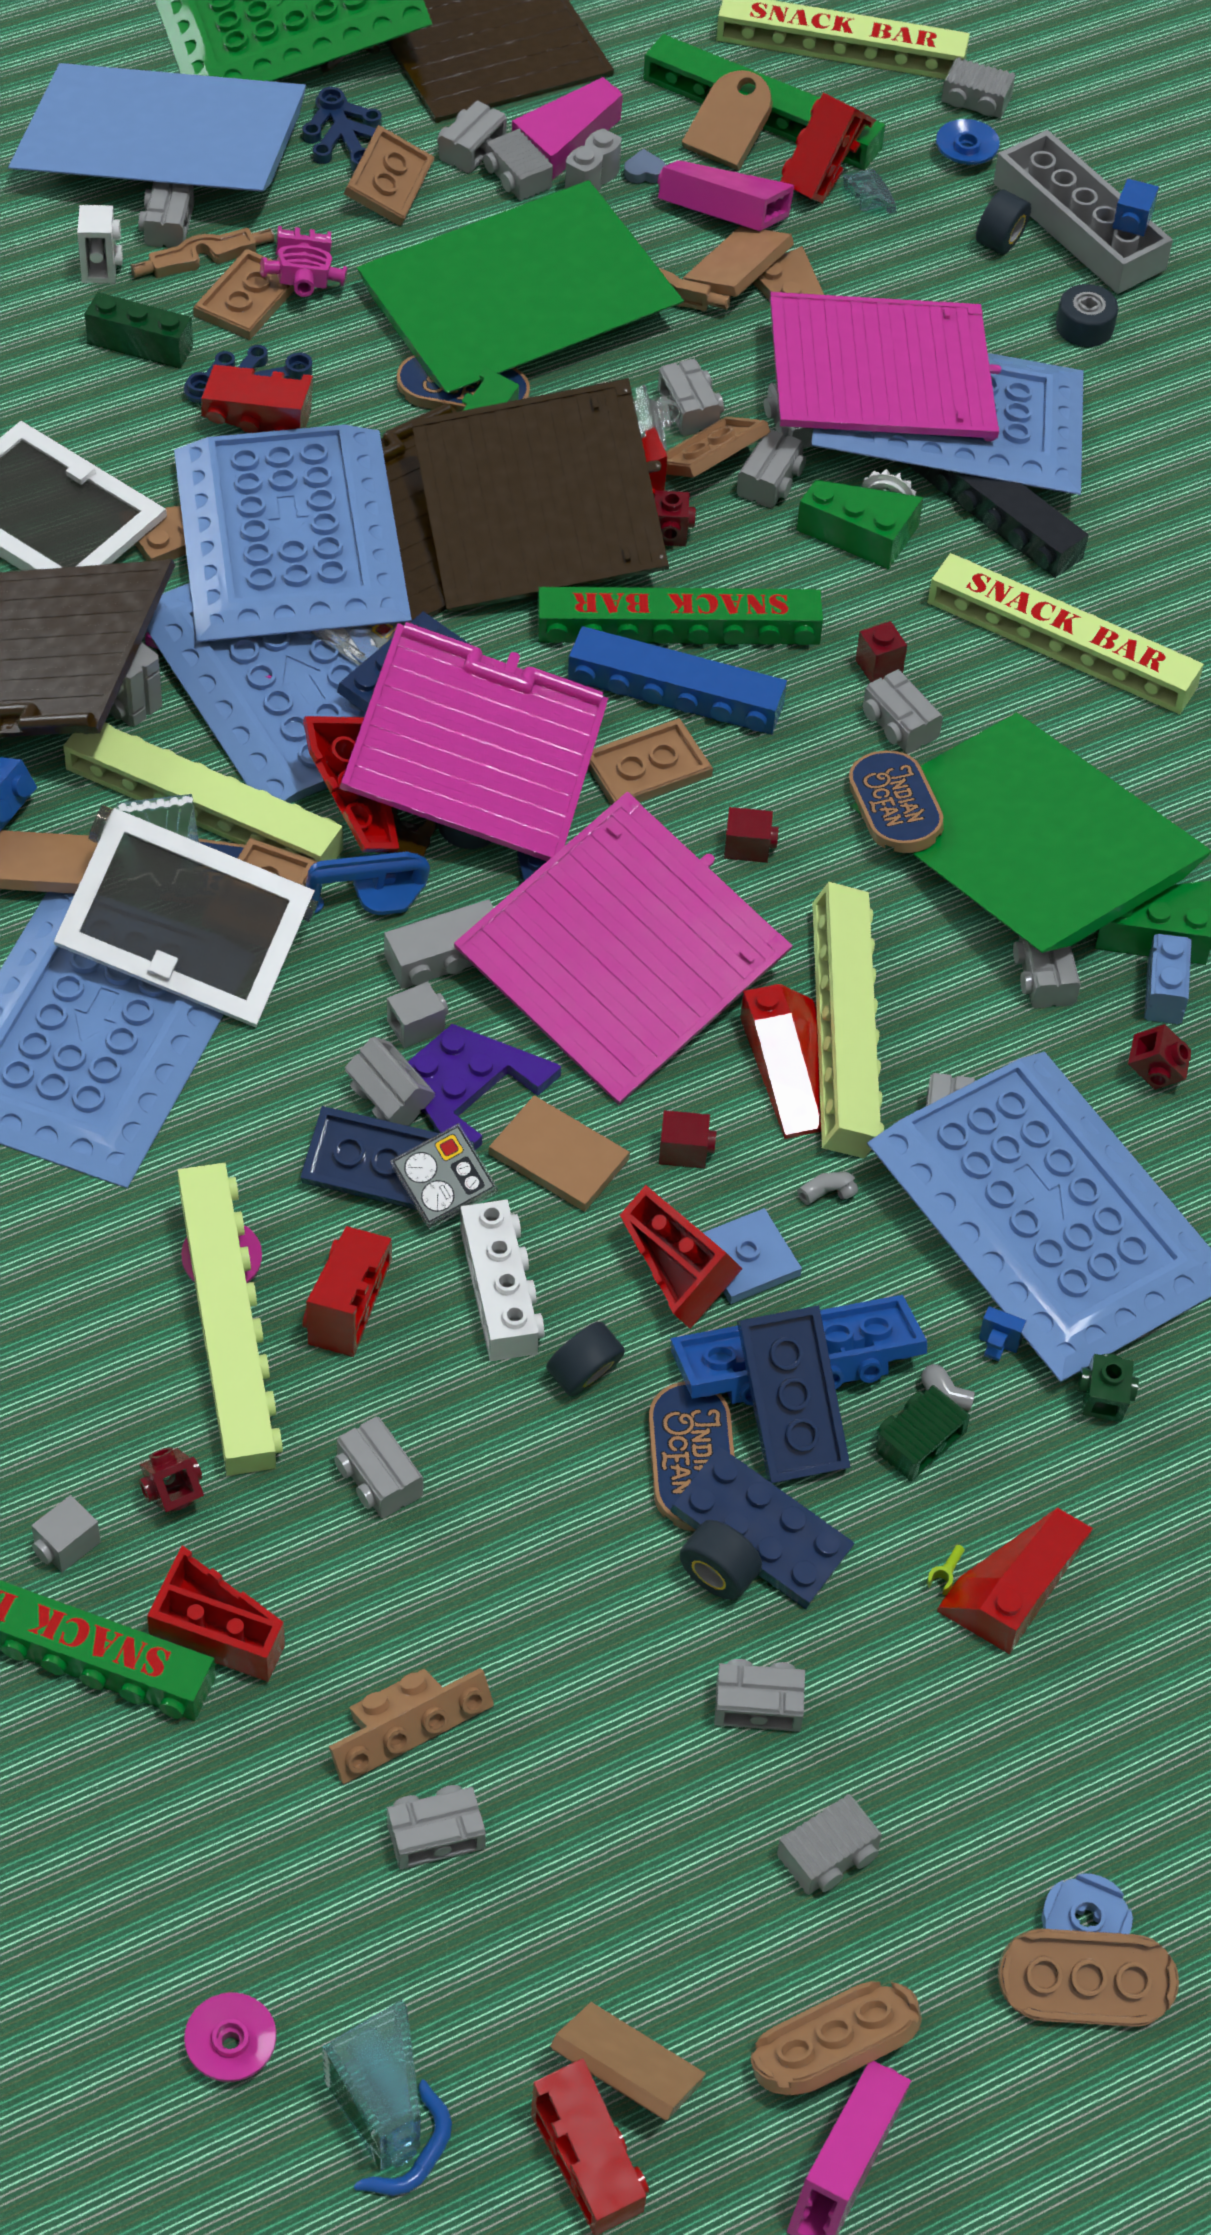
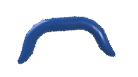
M426 2080L420 2081L419 2092L422 2102L434 2117L435 2128L432 2137L427 2142L409 2172L397 2178L373 2176L361 2179L354 2185L355 2190L389 2196L409 2193L421 2185L432 2171L450 2139L452 2121L447 2106L433 2092Z

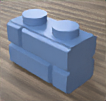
M1157 934L1153 937L1147 962L1144 1018L1149 1021L1172 1024L1182 1023L1189 999L1191 939L1188 937Z

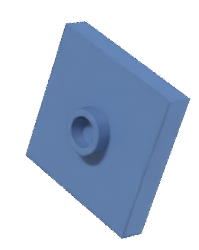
M765 1208L703 1232L743 1268L723 1291L730 1304L801 1276V1266Z

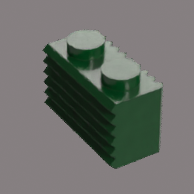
M931 1385L924 1394L921 1391L914 1393L905 1404L902 1414H899L897 1418L891 1415L882 1422L877 1430L879 1436L876 1452L878 1455H882L883 1459L887 1460L897 1471H900L902 1476H906L908 1481H913L967 1432L970 1415L935 1385Z

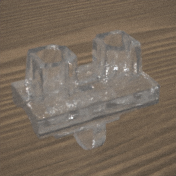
M645 385L635 388L637 399L634 400L641 438L646 437L645 431L655 427L664 449H667L664 428H669L679 418L680 410L678 404L666 397H660L658 401L651 400Z

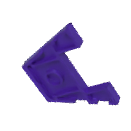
M451 1024L408 1061L435 1092V1097L424 1109H421V1112H425L433 1124L434 1132L444 1134L459 1126L465 1138L474 1142L473 1151L482 1145L483 1136L458 1116L507 1074L511 1075L537 1096L561 1076V1066L557 1063Z

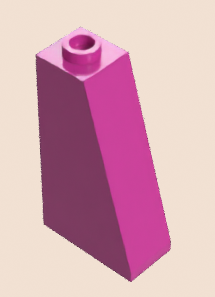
M602 77L512 120V131L520 129L521 133L527 136L535 148L537 147L538 151H541L545 159L548 158L549 163L551 162L553 166V180L566 169L568 155L576 148L584 146L587 138L593 132L603 128L609 131L621 120L623 94L617 87H614Z
M680 160L664 166L658 176V186L660 187L659 199L758 231L789 217L794 185Z
M875 2061L867 2064L805 2179L786 2233L790 2235L839 2234L903 2105L912 2080L900 2075L894 2069L885 2067Z

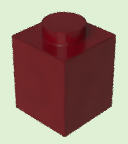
M889 621L859 631L855 660L872 683L880 678L884 679L886 675L898 669L903 673L908 645L893 623Z
M729 807L724 859L768 863L769 849H777L779 827L772 826L773 811Z
M664 1110L659 1164L705 1169L707 1153L715 1154L717 1131L709 1130L710 1114Z

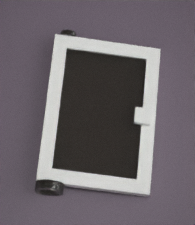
M22 421L0 437V557L22 571L111 564L167 517L164 507Z
M102 805L93 822L88 840L97 843V847L55 937L54 945L243 1023L257 1027L302 921L310 923L316 911L318 901L312 899L315 890L116 808L112 809Z

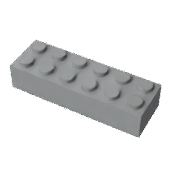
M1045 130L998 153L993 183L1000 190L1005 189L1031 203L1030 216L1114 292L1119 294L1167 269L1173 239L1151 220L1144 237L1112 228L1117 203L1121 194L1051 132Z

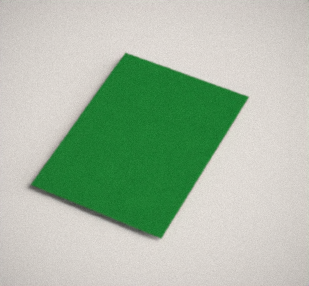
M155 0L180 73L272 82L433 25L424 0Z
M590 180L356 267L371 297L430 379L446 393L481 381L479 375L484 367L499 374L684 302Z
M1017 712L921 765V769L942 810L944 829L942 834L936 837V842L932 846L911 854L1041 953L1077 943L1183 880L1211 854V849ZM856 802L850 805L852 809L861 815Z

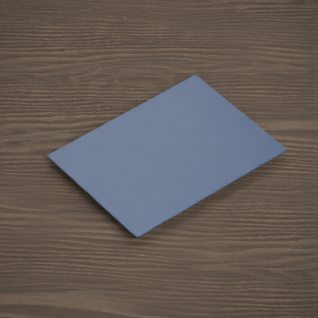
M59 63L8 169L263 192L274 178L300 114L306 85Z
M988 353L989 364L1000 365L1002 368L1000 374H991L999 426V436L994 441H986L984 438L813 428L811 446L1081 495L1083 370Z
M334 425L207 437L174 449L197 642L412 621L379 430L350 425Z
M190 583L163 593L148 625L147 632L246 785L258 790L267 791L272 796L288 803L295 802L328 788L309 754L303 718L305 716L365 717L366 713L337 693L339 683L359 665L339 651V644L331 638V642L334 643L336 649L311 631L197 642ZM359 627L343 628L364 661L376 652L370 645L371 639Z
M47 892L0 969V1144L128 1189L224 1014L54 945L55 937L75 894ZM96 895L80 930L83 934L149 961H152L156 950L178 958L174 971L234 996L256 956L220 936Z
M1045 1051L1017 1059L904 1117L867 1142L869 1147L1001 1310L1027 1320L1021 1334L1060 1382L1080 1372L1082 1367L1087 1368L1093 1354H1111L1211 1297V1248Z

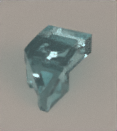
M873 169L843 175L844 188L854 197L860 198V210L869 211L870 209L883 207L886 213H896V203L882 178Z

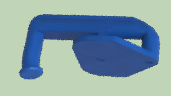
M410 852L374 854L316 862L309 868L305 887L315 890L306 913L314 914L323 908L324 901L320 897L323 884L344 881L353 882L360 904L366 911L376 915L403 913L407 911L425 888L430 873L429 862L425 857Z

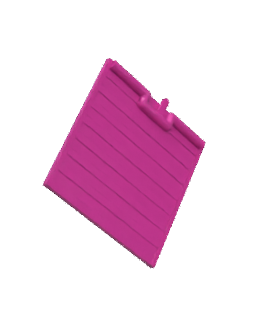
M770 292L780 426L984 438L986 441L998 439L999 426L991 374H1000L1002 368L1000 365L989 364L981 304Z
M408 622L405 623V626L398 623L339 789L548 861L565 846L608 698L603 697V692L543 670L531 666L525 669L518 668L520 656L516 652H511L507 663L483 655L482 650L473 645Z
M628 791L454 942V947L618 1105L624 1102L739 998L743 991L750 988L792 950L793 945L709 869L715 860L712 854H706L701 859L696 857Z

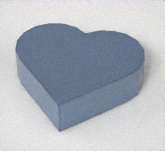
M642 149L626 161L624 177L627 181L636 184L644 181L658 183L659 173L666 164L660 158Z

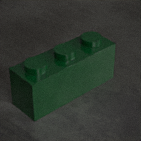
M97 292L85 312L87 344L179 369L182 368L193 348L192 317L100 292Z

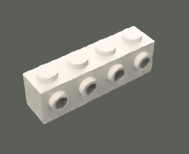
M508 1199L461 1206L460 1230L489 1360L496 1361L538 1354V1338H542L545 1335L541 1313L534 1314L532 1304L537 1302L534 1281L526 1280L524 1272L529 1270L526 1248L519 1247L517 1238L521 1237L518 1214L511 1215Z

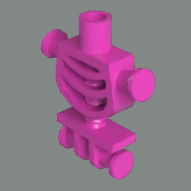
M278 226L277 261L267 260L266 257H262L260 262L261 277H267V274H277L281 284L294 285L296 294L301 297L310 296L314 291V287L325 289L328 280L340 282V286H344L348 267L343 266V269L331 267L332 255L330 251L332 240L330 231H327V234L315 233V229H309V235H301L299 227H295L294 231L283 230L282 226Z

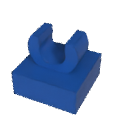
M989 1306L983 1318L979 1339L987 1342L986 1345H988L984 1356L1000 1361L1004 1349L1017 1353L1023 1337L1021 1333L1027 1320Z

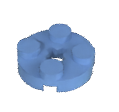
M1087 1873L1079 1874L1075 1879H1068L1065 1882L1062 1880L1055 1884L1050 1890L1042 1910L1044 1929L1130 1934L1133 1917L1131 1909L1128 1910V1906L1123 1900L1124 1894L1118 1886L1104 1877ZM1085 1910H1090L1094 1913L1093 1920L1099 1924L1085 1927L1080 1924V1920L1075 1917V1913L1083 1915Z

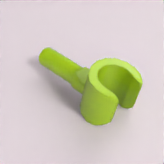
M956 1545L943 1566L933 1568L929 1572L928 1588L932 1586V1582L935 1579L942 1578L947 1581L942 1595L949 1593L953 1586L954 1568L965 1551L963 1546Z

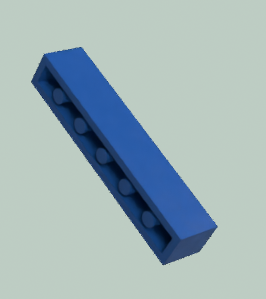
M584 626L581 627L569 655L568 680L772 735L785 702L787 680Z

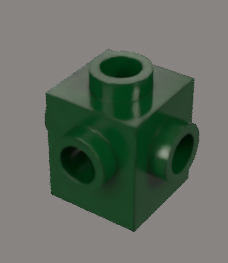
M1093 1354L1088 1368L1082 1367L1078 1378L1077 1391L1084 1392L1081 1415L1122 1422L1130 1401H1135L1138 1391L1139 1378L1133 1377L1134 1361L1122 1359L1115 1354Z

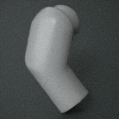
M832 1172L818 1175L798 1188L797 1192L801 1201L809 1205L826 1193L837 1190L839 1198L843 1200L857 1194L858 1186L853 1181L855 1177L848 1172Z
M938 1364L929 1365L923 1370L921 1380L926 1390H929L931 1385H935L963 1410H971L974 1391L955 1387L946 1370Z

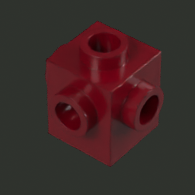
M655 490L654 499L664 545L685 547L687 545L688 528H695L696 507H689L690 492Z
M1163 1024L1133 1035L1128 1065L1156 1090L1186 1080L1191 1059V1049L1168 1026Z
M172 1447L157 1450L149 1456L150 1460L139 1464L144 1476L139 1479V1485L147 1502L153 1501L165 1512L183 1509L189 1506L192 1501L204 1496L199 1480L203 1479L196 1459L193 1456L189 1457L178 1448L173 1450ZM170 1476L167 1481H163V1478Z

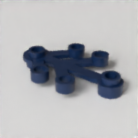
M326 87L319 92L316 98V109L318 111L311 121L302 127V138L306 143L315 144L313 146V160L318 164H327L332 160L333 147L342 137L350 153L351 169L354 172L366 148H362L356 135L371 140L377 126L382 125V114L377 109H367L348 103L341 89ZM346 115L363 119V124L347 119ZM331 117L334 124L321 140V127Z
M262 345L251 346L247 351L248 355L238 367L255 369L265 366L268 363L266 347ZM228 351L219 352L215 356V362L206 373L196 372L190 375L184 385L186 398L194 403L201 404V398L213 365L236 367L233 353ZM293 353L287 357L285 366L258 371L254 375L271 377L273 371L284 373V378L301 380L303 374L312 375V359L305 353Z

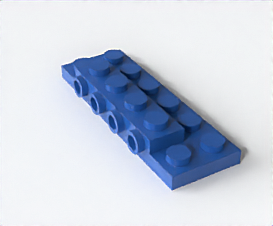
M903 1295L820 1310L835 1389L840 1387L842 1383L862 1380L866 1383L875 1382L882 1375L888 1374V1361L903 1360L927 1354V1339ZM738 1326L671 1338V1352L692 1399L710 1397L727 1392L732 1404L744 1402L747 1405H753Z

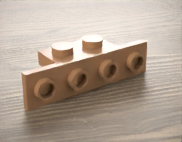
M479 1668L442 1687L425 1669H422L416 1673L406 1675L401 1681L379 1692L367 1695L362 1701L350 1706L349 1709L353 1721L361 1730L329 1746L339 1779L343 1785L493 1707L494 1703L484 1671Z

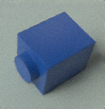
M1127 178L1117 203L1112 228L1144 237L1154 212L1159 187Z

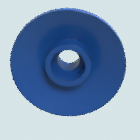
M958 119L944 124L939 129L936 145L946 158L961 164L975 165L991 160L999 150L1000 140L997 133L987 124L972 119Z

